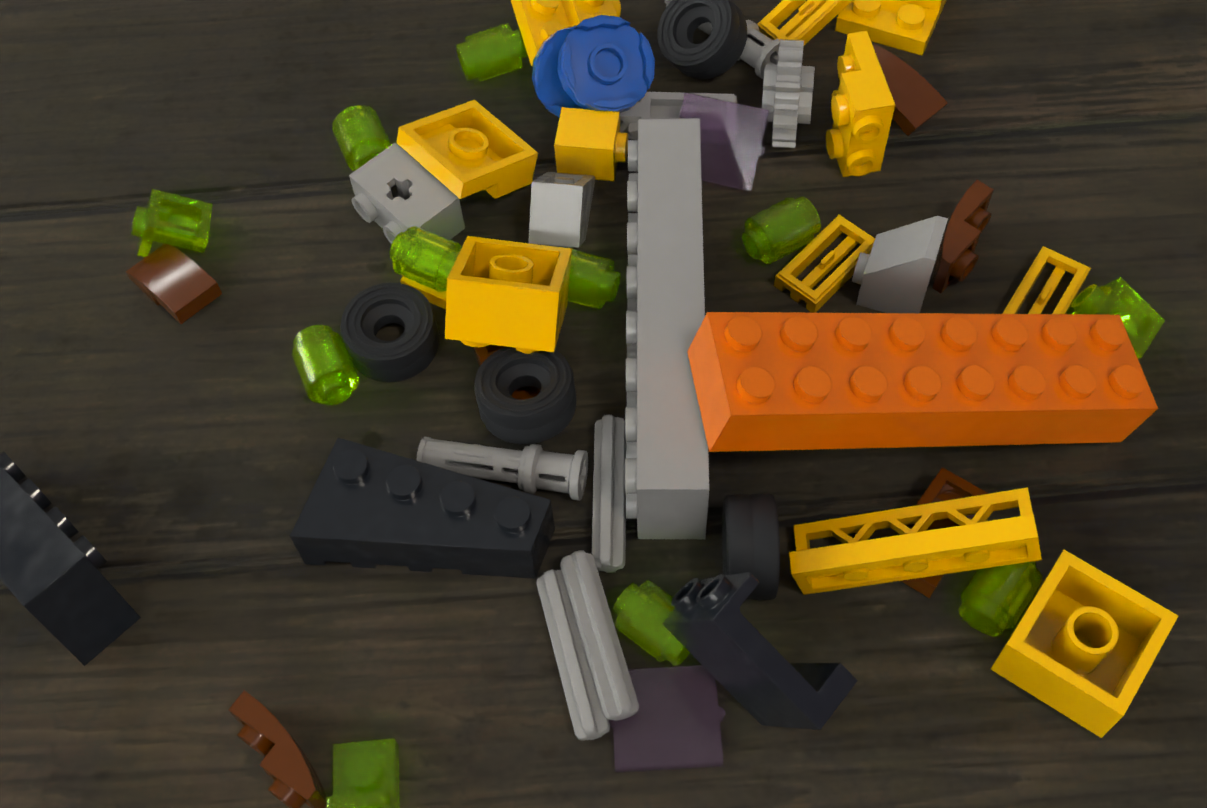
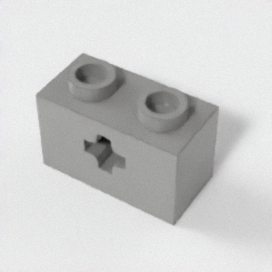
M396 143L349 175L355 194L351 199L354 208L366 222L371 223L374 220L383 228L386 238L398 251L406 249L412 256L422 260L424 257L422 250L427 244L440 248L465 229L460 199Z

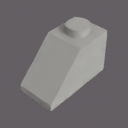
M546 172L532 181L528 243L571 249L572 247L579 248L586 240L595 176Z
M934 216L876 234L871 253L860 252L854 270L852 282L861 284L856 305L885 313H920L948 218Z

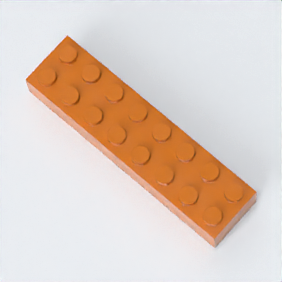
M707 312L687 351L709 452L1116 443L1126 439L1158 409L1120 315Z

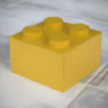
M467 236L447 277L445 339L458 340L470 347H485L488 345L514 347L517 351L525 354L539 351L554 352L567 308L572 249Z
M1063 550L1009 637L991 670L1102 738L1125 715L1176 622L1178 615L1070 552Z

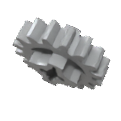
M780 39L778 64H766L764 70L761 121L773 122L772 147L795 148L797 124H810L815 66H802L804 40Z

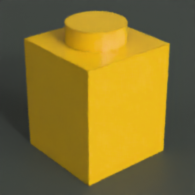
M562 107L554 143L557 173L593 175L595 180L615 181L617 163L626 162L628 153V133L620 132V112Z

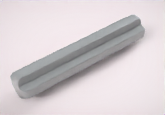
M604 415L602 419L597 420L594 433L592 556L594 557L597 570L605 571L606 573H615L617 570L624 568L626 555L625 420L613 415Z
M584 550L575 551L571 555L563 557L560 564L603 714L609 720H624L638 712L639 703L594 557Z
M552 569L544 572V575L537 579L536 584L575 736L580 741L594 740L609 732L610 723L602 711L562 570L555 571Z

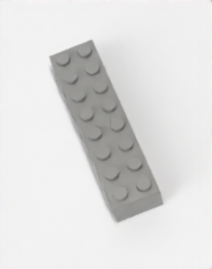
M700 118L638 119V140H628V171H638V173H629V181H627L628 212L638 213H628L626 519H637L638 539H705L709 500V454L687 353L705 317Z

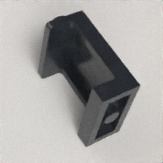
M750 572L727 576L720 574L713 578L701 580L694 578L686 583L673 597L671 605L675 609L662 625L761 725L821 730L858 680L841 663H789L740 612L742 603L759 584V581Z

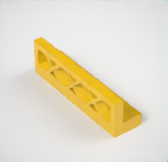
M1028 487L794 525L796 551L789 552L791 575L803 595L1042 560ZM1019 507L1021 516L986 521L993 511ZM975 514L972 519L966 517L967 515ZM949 518L960 525L926 531L935 520ZM909 524H915L912 529L906 526ZM892 528L901 534L868 540L874 531L878 529ZM857 533L854 538L847 534ZM835 537L843 543L810 549L809 540Z

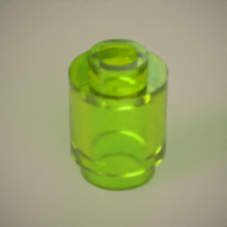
M508 23L465 36V42L456 44L459 62L467 81L478 78L482 82L521 69V58L528 56L520 30L512 31Z
M357 105L347 107L333 121L332 131L348 167L353 171L391 146L378 114L369 106Z
M803 196L796 199L787 197L746 219L742 241L752 258L760 259L766 264H772L810 243L813 240L814 234L818 233L821 229L820 217L814 205Z
M412 226L395 237L390 248V259L393 261V269L396 274L438 292H443L447 289V277L462 247L459 243L420 227Z
M572 249L568 301L600 310L606 301H614L619 289L621 273L614 271L613 259Z
M313 325L300 331L293 341L292 357L308 398L315 403L337 405L346 401L357 388L359 376L342 337L327 325Z
M1036 561L976 570L961 593L963 603L959 607L960 616L970 626L989 636L999 637L1005 629L1013 628L1042 582V575L1036 568Z
M651 580L644 582L640 586L635 583L630 584L619 596L613 607V612L618 615L615 621V628L659 662L668 660L674 666L680 665L690 652L662 625L675 609L671 605L673 597Z

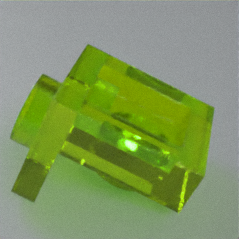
M152 189L146 208L137 206L132 222L131 235L139 237L137 255L147 257L153 241L204 253L209 240L212 204Z
M1121 277L1101 287H1098L1096 284L1090 285L1071 304V307L1074 309L1072 314L1120 315L1138 359L1143 357L1165 322Z
M395 738L333 744V796L326 798V808H400L399 745Z

